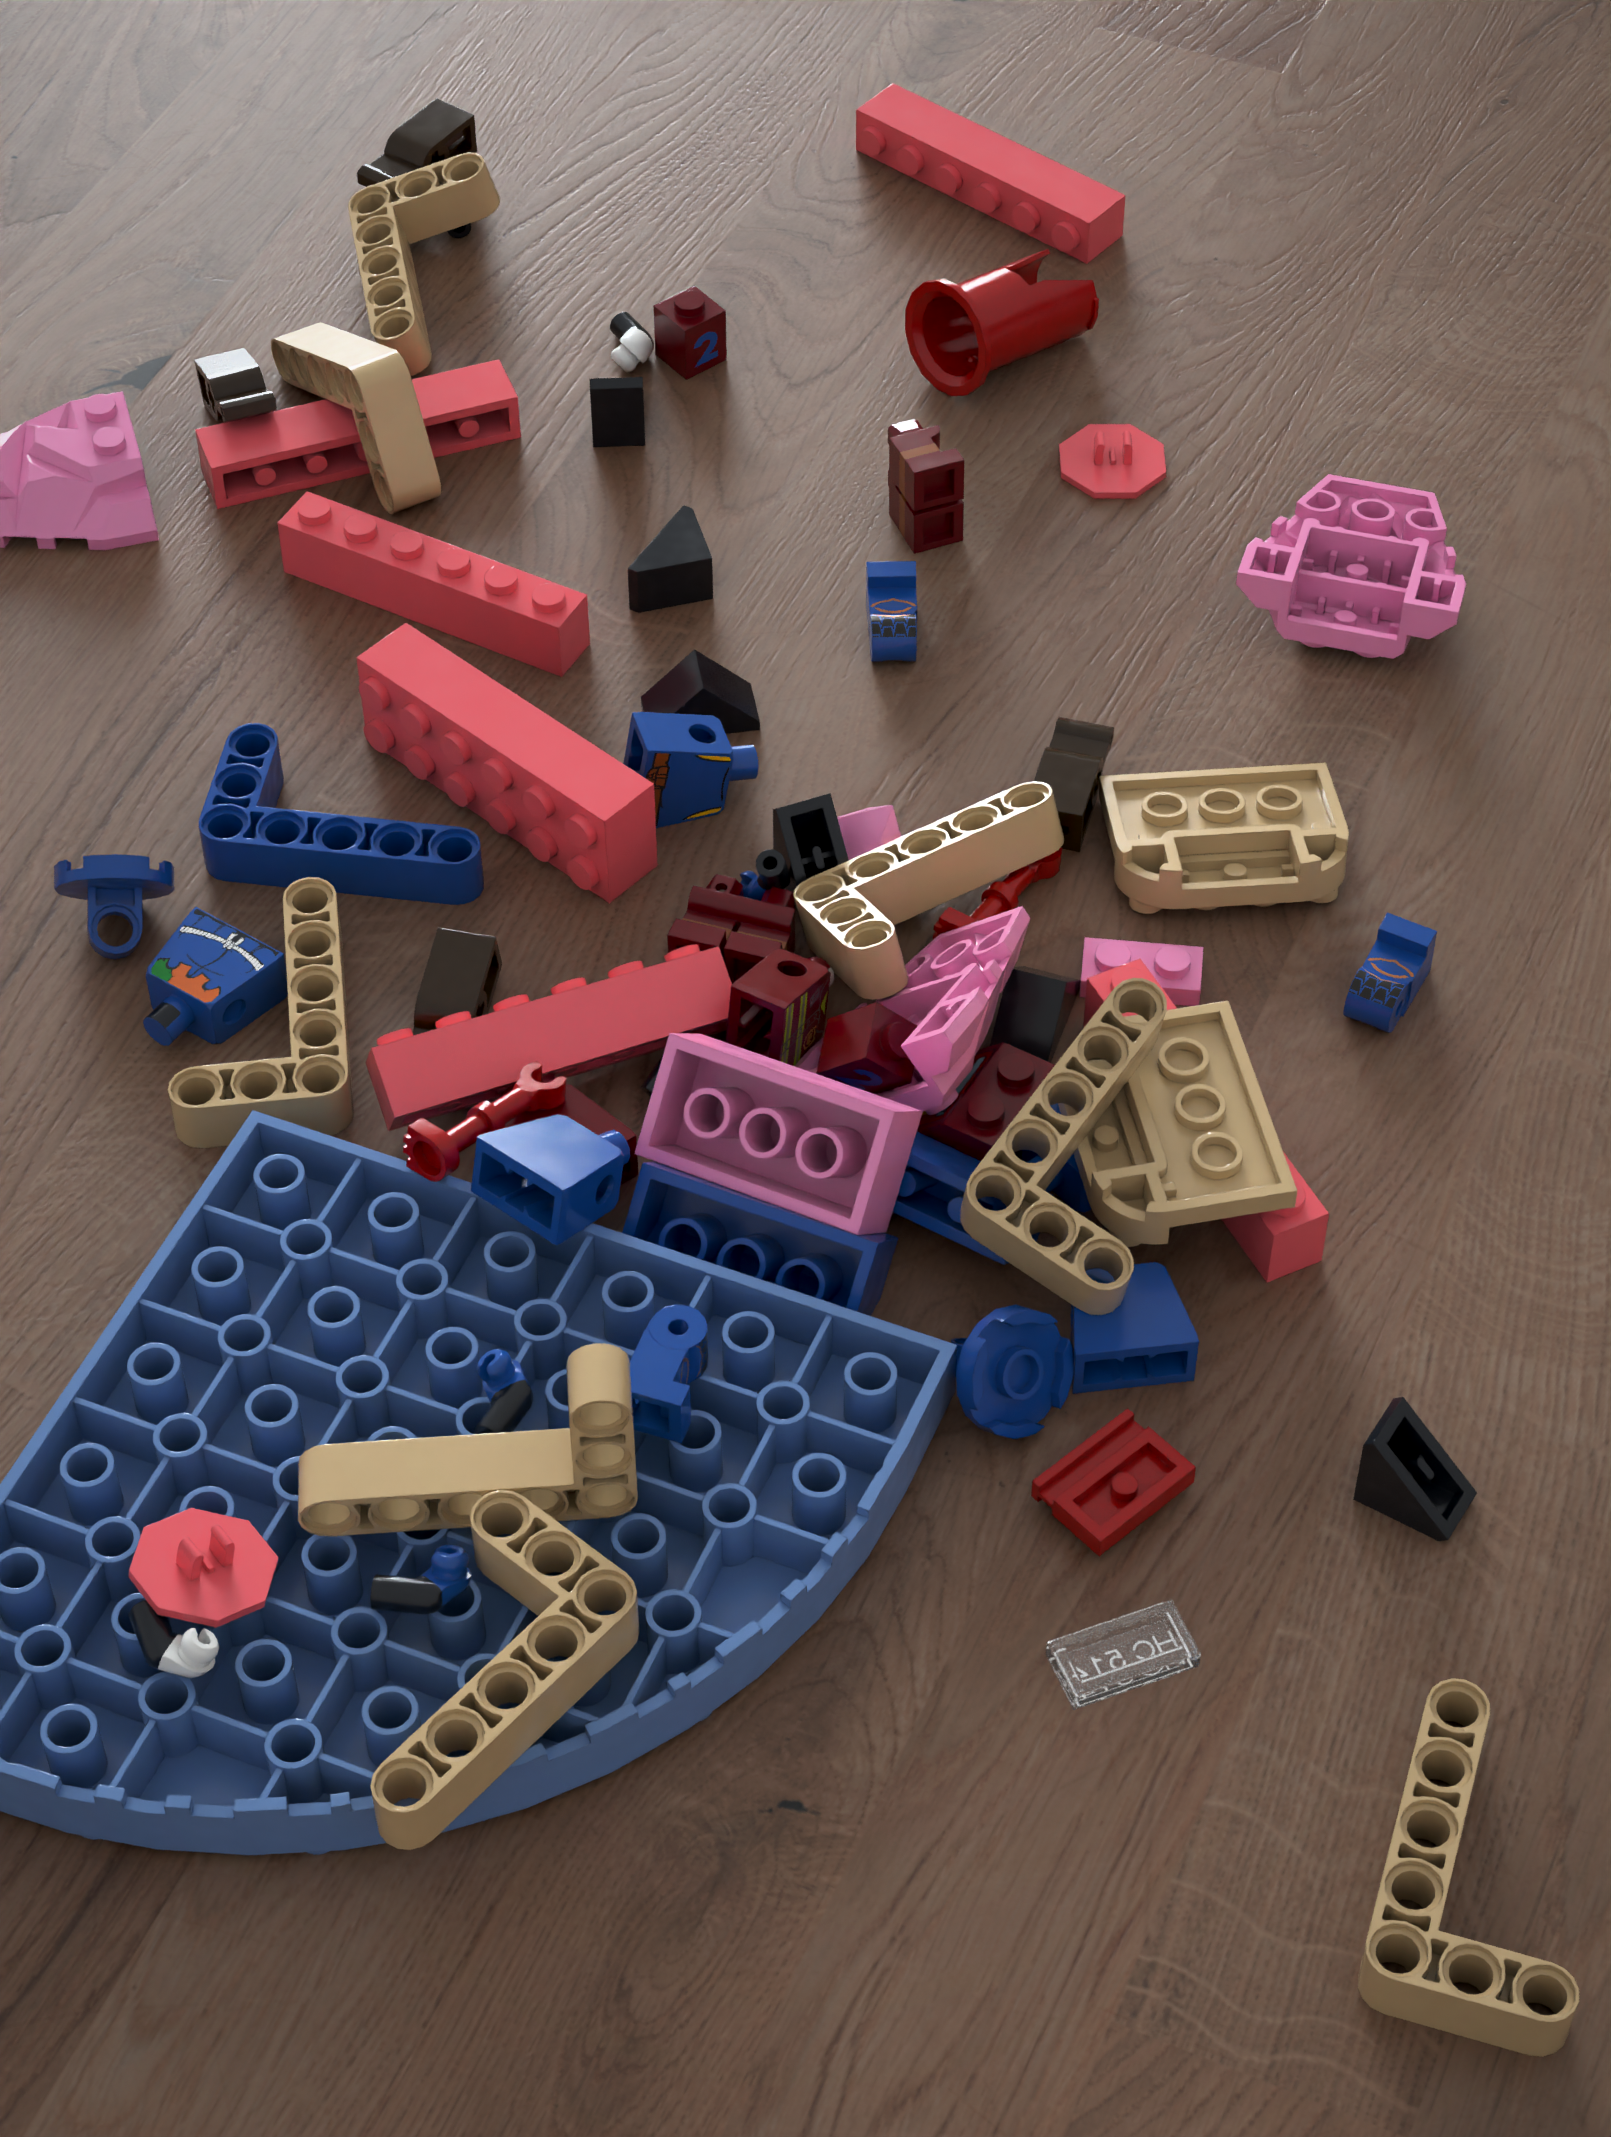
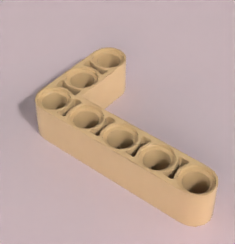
M477 153L459 154L367 186L356 192L348 203L371 332L376 343L395 349L400 353L408 367L410 376L422 372L429 365L432 358L410 244L481 220L491 215L498 208L500 197L484 159Z
M321 322L271 340L273 359L284 381L352 410L374 488L382 506L389 514L399 512L441 495L440 477L408 367L398 351Z
M1027 782L1014 786L801 882L794 889L793 896L809 949L819 958L825 960L831 966L833 972L858 996L864 999L875 1000L895 995L907 985L909 978L894 925L1049 856L1061 848L1064 843V836L1052 788L1044 782Z
M319 877L298 879L286 888L283 895L291 1057L194 1066L183 1069L175 1074L169 1082L168 1094L177 1137L185 1145L193 1148L229 1146L252 1110L327 1135L343 1131L352 1122L354 1107L342 932L336 891L334 886L327 880Z
M1131 978L1122 981L1109 994L972 1172L966 1184L960 1210L962 1226L973 1239L1079 1310L1090 1315H1104L1113 1312L1121 1305L1134 1270V1259L1129 1248L1119 1239L1045 1190L1153 1049L1158 1039L1167 1010V1000L1163 991L1155 983L1143 978ZM1126 1012L1141 1015L1147 1022L1133 1023L1122 1014ZM1092 1057L1104 1059L1112 1065V1068L1098 1069L1087 1062L1086 1059ZM1056 1103L1072 1106L1078 1114L1072 1116L1061 1115L1055 1112L1050 1105ZM1031 1150L1037 1153L1042 1158V1161L1027 1163L1020 1160L1014 1152ZM995 1197L1001 1200L1007 1208L1000 1211H992L984 1208L978 1202V1199ZM1038 1232H1047L1054 1235L1060 1241V1245L1055 1247L1042 1246L1031 1235ZM1101 1268L1108 1271L1115 1281L1108 1284L1098 1283L1087 1275L1086 1270Z
M595 1343L582 1346L569 1355L566 1369L570 1428L318 1445L306 1450L299 1457L298 1522L301 1528L318 1536H347L471 1527L470 1515L472 1507L478 1499L489 1492L498 1490L514 1491L524 1496L556 1521L611 1518L631 1511L636 1506L638 1491L630 1360L627 1353L620 1347L611 1344Z
M498 1490L489 1492L479 1498L472 1507L470 1522L474 1556L477 1567L487 1578L538 1617L387 1757L373 1773L370 1786L378 1831L387 1844L397 1849L412 1850L423 1847L434 1840L608 1673L638 1641V1600L636 1586L632 1578L527 1498L514 1491ZM502 1534H511V1536L507 1537H496ZM553 1572H561V1573H563V1574L557 1575V1576H548V1575H546V1574H548V1573H553ZM606 1610H607V1611H615V1612H616V1613L610 1614V1615H598V1614H597L598 1612H602V1611H606ZM552 1657H568V1659L559 1662L548 1661ZM509 1702L520 1704L510 1709L497 1708L501 1704ZM452 1751H470L468 1754L461 1757L446 1756ZM406 1798L419 1799L418 1802L410 1806L394 1805Z
M1451 1678L1440 1681L1432 1687L1427 1696L1358 1974V1989L1362 1999L1372 2009L1383 2014L1529 2056L1543 2057L1551 2055L1564 2046L1577 2010L1579 1988L1574 1977L1565 1968L1555 1963L1439 1931L1490 1716V1702L1483 1690L1465 1679ZM1444 1721H1455L1464 1727H1453ZM1429 1780H1442L1444 1782H1447L1450 1786H1437L1431 1783ZM1417 1838L1426 1839L1433 1842L1437 1847H1423L1413 1840ZM1402 1899L1412 1900L1423 1909H1408L1401 1906L1397 1901ZM1381 1963H1398L1409 1972L1403 1974L1393 1973L1386 1970ZM1458 1982L1469 1983L1477 1987L1482 1993L1476 1995L1466 1994L1458 1990L1453 1984ZM1540 2003L1549 2007L1555 2014L1540 2015L1532 2011L1526 2004Z

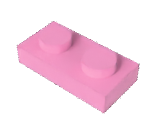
M1084 938L1079 997H1086L1088 977L1141 959L1174 1005H1199L1203 947Z

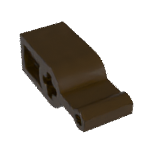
M436 98L390 135L383 155L371 164L361 166L357 172L358 183L367 187L459 154L476 153L474 115Z
M245 348L194 359L203 403L216 421L223 420L224 423L277 411L273 392L271 390L268 391L265 387L258 364Z
M1059 717L1050 746L1046 747L1043 752L1034 782H1044L1050 785L1053 790L1064 836V843L1061 846L1063 849L1076 852L1081 850L1099 793V776H1102L1105 761L1111 749L1114 727Z
M438 927L415 1004L413 1035L436 1029V1021L454 1013L469 1011L472 1018L488 1014L502 967L496 937Z

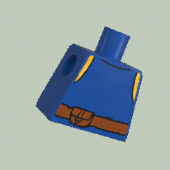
M632 712L623 764L654 783L656 828L718 815L724 809L729 781L748 780L757 777L759 765L755 747L753 745L731 746L720 719L715 716Z

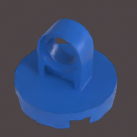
M139 855L83 856V868L71 870V862L67 860L59 861L54 866V890L63 896L87 900V935L89 943L96 953L104 958L115 960L130 955L139 945L143 929L142 900L166 896L174 891V866L171 862L163 861L159 863V870L150 869L149 857ZM111 915L125 918L132 928V936L129 941L120 946H111L103 942L97 931L98 924L102 919Z
M1014 1304L993 1310L975 1325L968 1338L951 1339V1343L957 1345V1396L965 1416L979 1429L1012 1439L1034 1435L1045 1427L1038 1424V1422L1047 1415L1051 1407L1061 1409L1065 1403L1074 1375L1073 1347L1068 1338L1060 1336L1058 1328L1054 1324L1058 1321L1051 1314Z

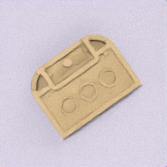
M1326 763L1099 776V799L1115 859L1114 880L1118 888L1129 897V905L1134 911L1151 914L1161 909L1196 908L1199 910H1212L1217 907L1242 905L1268 907L1276 903L1304 901L1328 903L1337 898L1338 888L1343 882L1346 873L1349 830Z
M1229 1001L1166 1010L1159 1036L1153 1049L1073 1153L1094 1215L1109 1230L1111 1235L1119 1239L1127 1247H1134L1141 1243L1151 1245L1168 1244L1170 1227L1292 1208L1296 1204L1297 1188ZM1139 1014L1125 1017L1133 1023L1147 1022ZM1094 1057L1086 1059L1087 1062L1098 1069L1112 1068V1065L1104 1059ZM1058 1103L1061 1115L1072 1116L1078 1114L1072 1106Z

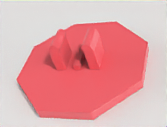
M1088 424L1059 444L1061 479L1093 499H1136L1166 478L1164 444L1131 424Z
M189 1508L143 1527L129 1568L128 1578L157 1615L217 1628L265 1607L279 1557L249 1520Z

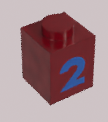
M696 286L679 292L653 306L655 355L687 380L727 360L726 310Z
M878 1002L828 1018L816 1074L872 1094H879L910 1084L912 1082L914 1065L901 1045L918 1025Z

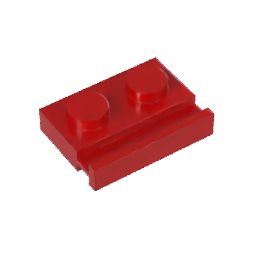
M1128 1408L1032 1481L1031 1496L1037 1502L1043 1500L1052 1508V1515L1098 1556H1101L1193 1484L1195 1479L1196 1467L1149 1426L1146 1429L1140 1426L1134 1420L1135 1414Z

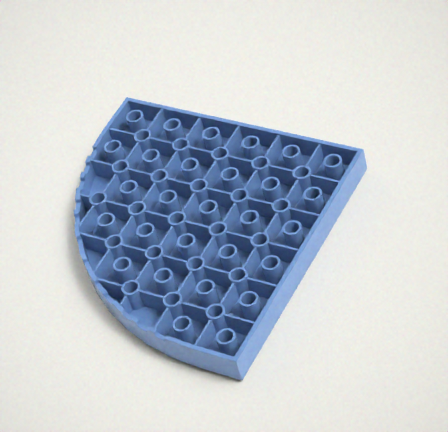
M252 1110L0 1484V1811L66 1833L81 1835L91 1840L103 1839L157 1850L236 1855L307 1852L313 1855H320L329 1851L348 1850L386 1843L379 1834L370 1786L373 1773L387 1757L538 1616L479 1570L474 1556L471 1527L347 1536H318L307 1532L301 1528L298 1522L299 1457L306 1450L324 1444L475 1434L474 1428L491 1406L483 1388V1380L477 1373V1364L485 1353L494 1349L507 1351L512 1360L519 1362L533 1392L532 1406L513 1432L570 1428L566 1369L569 1355L582 1346L601 1343L620 1347L627 1353L629 1360H631L644 1330L657 1311L666 1306L676 1304L688 1305L699 1310L706 1319L708 1326V1363L701 1377L689 1383L691 1392V1424L683 1442L678 1443L634 1430L638 1491L636 1506L621 1516L611 1518L558 1521L632 1578L636 1586L638 1600V1641L608 1673L441 1833L529 1808L610 1774L709 1717L712 1711L762 1675L819 1620L869 1557L904 1497L955 1393L957 1345L594 1223L563 1243L554 1245L471 1192V1182L450 1175L437 1182L430 1181L406 1167L405 1160ZM189 1508L249 1520L279 1557L264 1608L217 1628L167 1617L173 1633L183 1635L187 1630L195 1628L199 1636L201 1630L205 1628L211 1631L218 1640L219 1651L215 1657L214 1667L204 1675L196 1678H186L151 1668L146 1663L129 1618V1612L132 1607L146 1600L128 1578L129 1568L143 1527ZM502 1534L496 1537H507L511 1536V1534ZM443 1545L459 1546L469 1555L467 1568L472 1571V1576L467 1589L435 1613L415 1614L371 1609V1587L376 1574L417 1578L432 1567L431 1557L435 1549ZM553 1572V1573H548V1574H546V1575H548V1576H557V1575H561V1574H563V1573H561V1572ZM606 1610V1611L598 1612L597 1614H598V1615H610V1614H614V1613H616V1612H615V1611H607V1610ZM557 1656L548 1659V1661L559 1662L568 1659V1657ZM509 1702L501 1704L497 1708L510 1709L520 1704ZM452 1751L446 1756L461 1757L465 1756L470 1751ZM406 1798L394 1805L410 1806L418 1802L419 1799Z

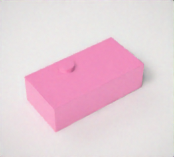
M669 1033L634 1154L856 1235L885 1233L890 1223L923 1111L703 1034Z

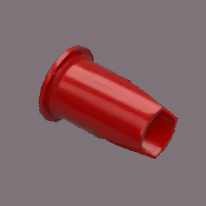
M1049 249L957 284L946 279L928 280L911 293L905 309V333L910 353L921 374L937 390L950 396L969 395L985 383L989 372L1078 337L1087 330L1093 329L1099 309V298H1097L1093 280H1042L1037 282L1038 269L1042 260L1050 254Z

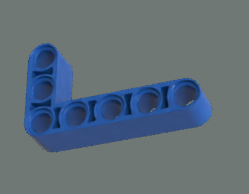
M248 723L238 726L227 737L199 818V832L205 867L208 873L215 879L287 888L298 879L319 877L332 884L336 893L450 905L466 904L474 901L481 895L484 889L481 844L477 834L470 829L458 826L276 808L284 777L278 736L275 731L264 724Z

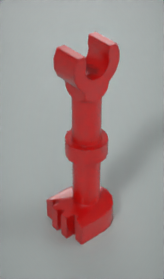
M1063 848L1007 874L1002 881L991 883L982 893L981 904L970 916L948 907L934 925L933 931L935 933L932 940L939 934L1017 908L1019 903L1018 897L1031 883L1041 879H1049L1060 871Z
M539 1062L529 1063L522 1068L520 1079L515 1083L510 1092L492 1103L482 1101L467 1112V1119L446 1132L426 1119L420 1118L408 1126V1133L403 1136V1142L406 1143L403 1146V1153L409 1156L406 1161V1167L430 1181L437 1182L442 1180L458 1168L460 1163L459 1153L475 1144L477 1136L505 1128L506 1123L525 1111L532 1112L538 1109H552L563 1104L566 1096L567 1079L559 1076L551 1082L541 1083L543 1065Z

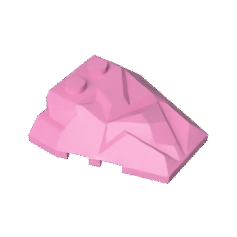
M123 391L111 394H96L89 398L69 401L24 422L9 432L0 434V548H5L12 537L36 538L38 549H56V538L87 539L89 550H110L159 540L142 459Z
M1328 474L1296 502L1295 515L1288 520V518L1280 516L1272 523L1271 536L1263 542L1262 539L1256 537L1247 544L1236 580V585L1257 608L1269 610L1276 630L1284 639L1299 641L1313 648L1326 646L1353 651L1367 658L1386 657L1391 659L1404 653L1412 636L1431 639L1456 625L1466 588L1464 576L1455 574L1454 571L1456 562L1455 550L1453 547H1446L1444 542L1447 527L1435 493Z
M1023 906L939 934L905 964L909 978L907 985L895 995L876 1000V1002L918 1025V1027L901 1045L914 1065L912 1082L875 1095L926 1111L928 1115L941 1112L957 1099L959 1094L956 1088L973 1069L974 1057L981 1047L992 1023L999 993L1003 991L1018 960L1030 921V916ZM861 1003L856 1009L866 1006L867 1003ZM823 1038L805 1053L796 1063L795 1067L816 1074Z

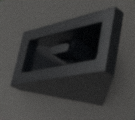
M643 377L590 379L593 447L645 446Z
M683 505L628 567L630 610L641 613L713 599L712 556L692 508Z
M695 649L641 696L642 712L713 715L720 719L726 734L760 730V720L751 683Z
M831 793L773 809V849L779 851L785 859L790 873V883L785 889L793 893L794 889L806 879L849 860Z
M1025 966L1014 967L1003 989L990 1046L1004 1042L1051 1063L1080 990L1081 980Z
M1393 1398L1363 1445L1353 1500L1437 1541L1448 1540L1477 1492L1405 1398Z

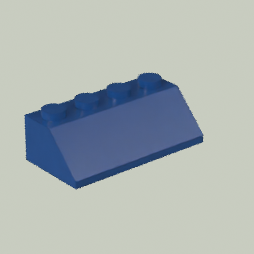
M655 1161L642 1163L622 1231L624 1234L869 1316L872 1315L881 1298L898 1241V1237L886 1233L856 1235Z

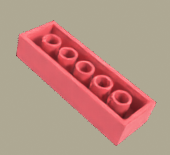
M404 623L356 657L360 683L359 693L362 699L365 723L364 734L366 740L375 750L380 753H387L405 765L416 778L427 780L445 792L455 804L460 807H467L485 819L495 831L500 834H507L528 848L535 858L542 862H549L568 875L578 887L583 890L592 891L609 904L658 866L654 783L408 623Z

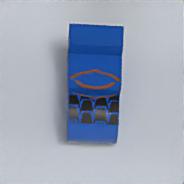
M916 561L866 562V611L871 662L887 660L916 661Z
M1387 913L1378 928L1377 940L1352 981L1345 1001L1343 1015L1391 1033L1400 1017H1404L1431 970L1437 931Z
M676 1304L666 1306L655 1313L644 1330L630 1360L634 1430L678 1443L683 1442L691 1424V1392L689 1383L701 1377L708 1363V1326L705 1317L699 1310L688 1305Z

